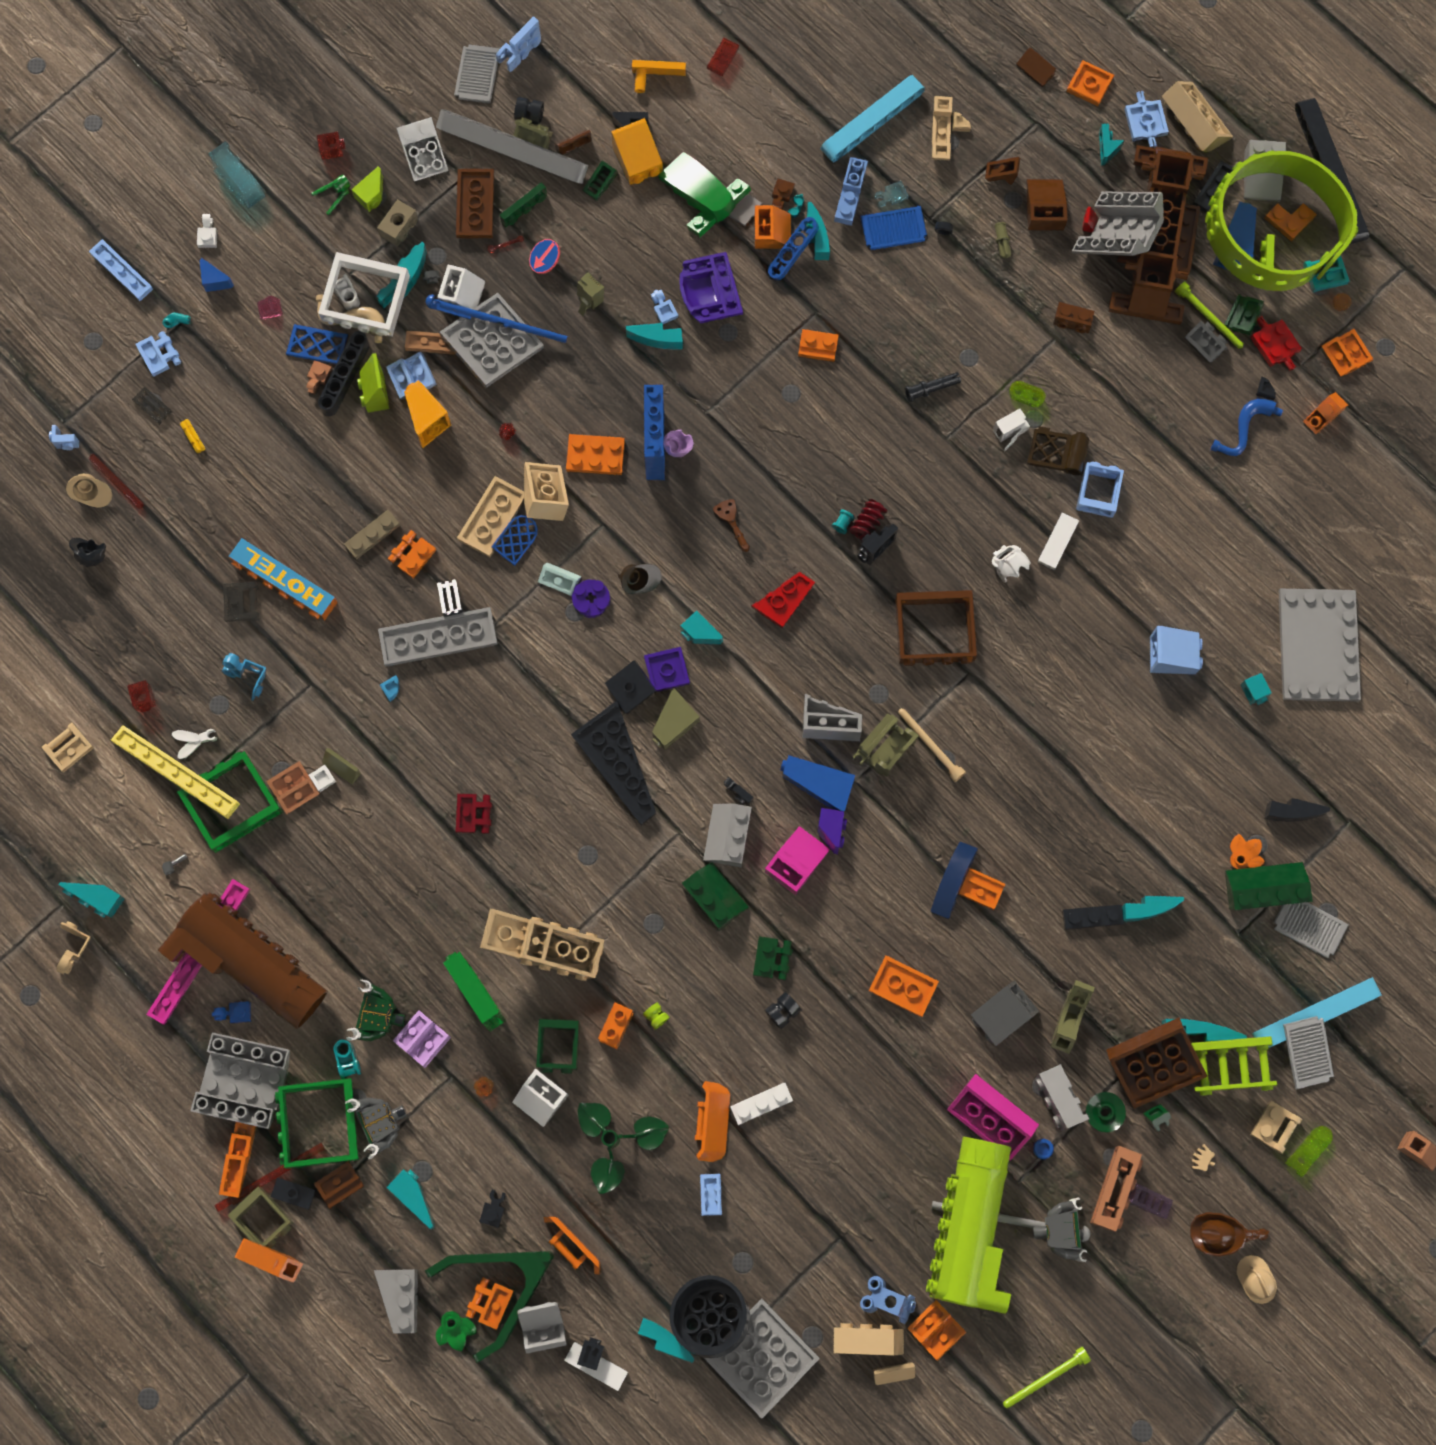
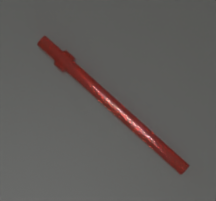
M321 1142L292 1159L291 1162L308 1160L325 1150L323 1143ZM284 1165L278 1167L244 1187L239 1198L228 1196L215 1204L216 1210L219 1212L231 1204L239 1203L241 1198L253 1192L258 1186H264L291 1169H285Z

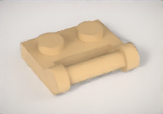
M72 722L59 736L49 744L42 746V749L63 773L94 748ZM74 733L75 737L54 753L53 750Z
M1271 1100L1250 1135L1278 1153L1283 1154L1286 1149L1285 1145L1296 1126L1300 1125L1302 1119ZM1287 1118L1290 1122L1278 1143L1273 1141V1138L1283 1120Z

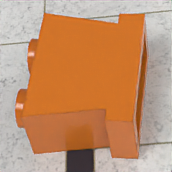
M615 1002L598 1037L600 1039L599 1042L617 1050L634 1015L633 1010Z

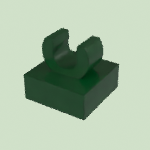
M1161 1104L1143 1113L1145 1119L1157 1131H1160L1159 1125L1162 1123L1169 1126L1170 1113Z

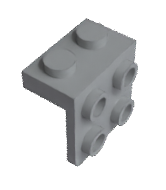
M547 1302L533 1307L528 1306L517 1311L523 1331L526 1354L566 1345L564 1324L557 1302Z

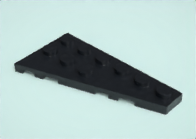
M615 701L573 732L571 736L635 819L642 825L656 815V811L618 702Z

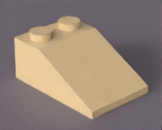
M525 462L524 504L527 518L564 520L569 503L560 465Z

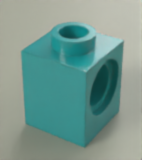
M1262 673L1250 677L1240 684L1250 705L1254 703L1260 705L1268 701L1267 698L1272 694Z

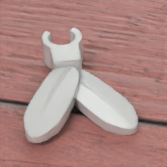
M208 729L199 735L184 730L174 731L172 736L175 739L188 742L179 751L178 758H187L201 743L216 741L217 738L215 736L209 738L210 733H215L216 731Z

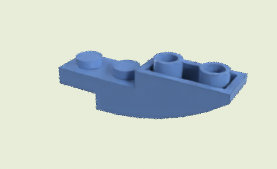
M850 157L834 222L852 226L868 161Z

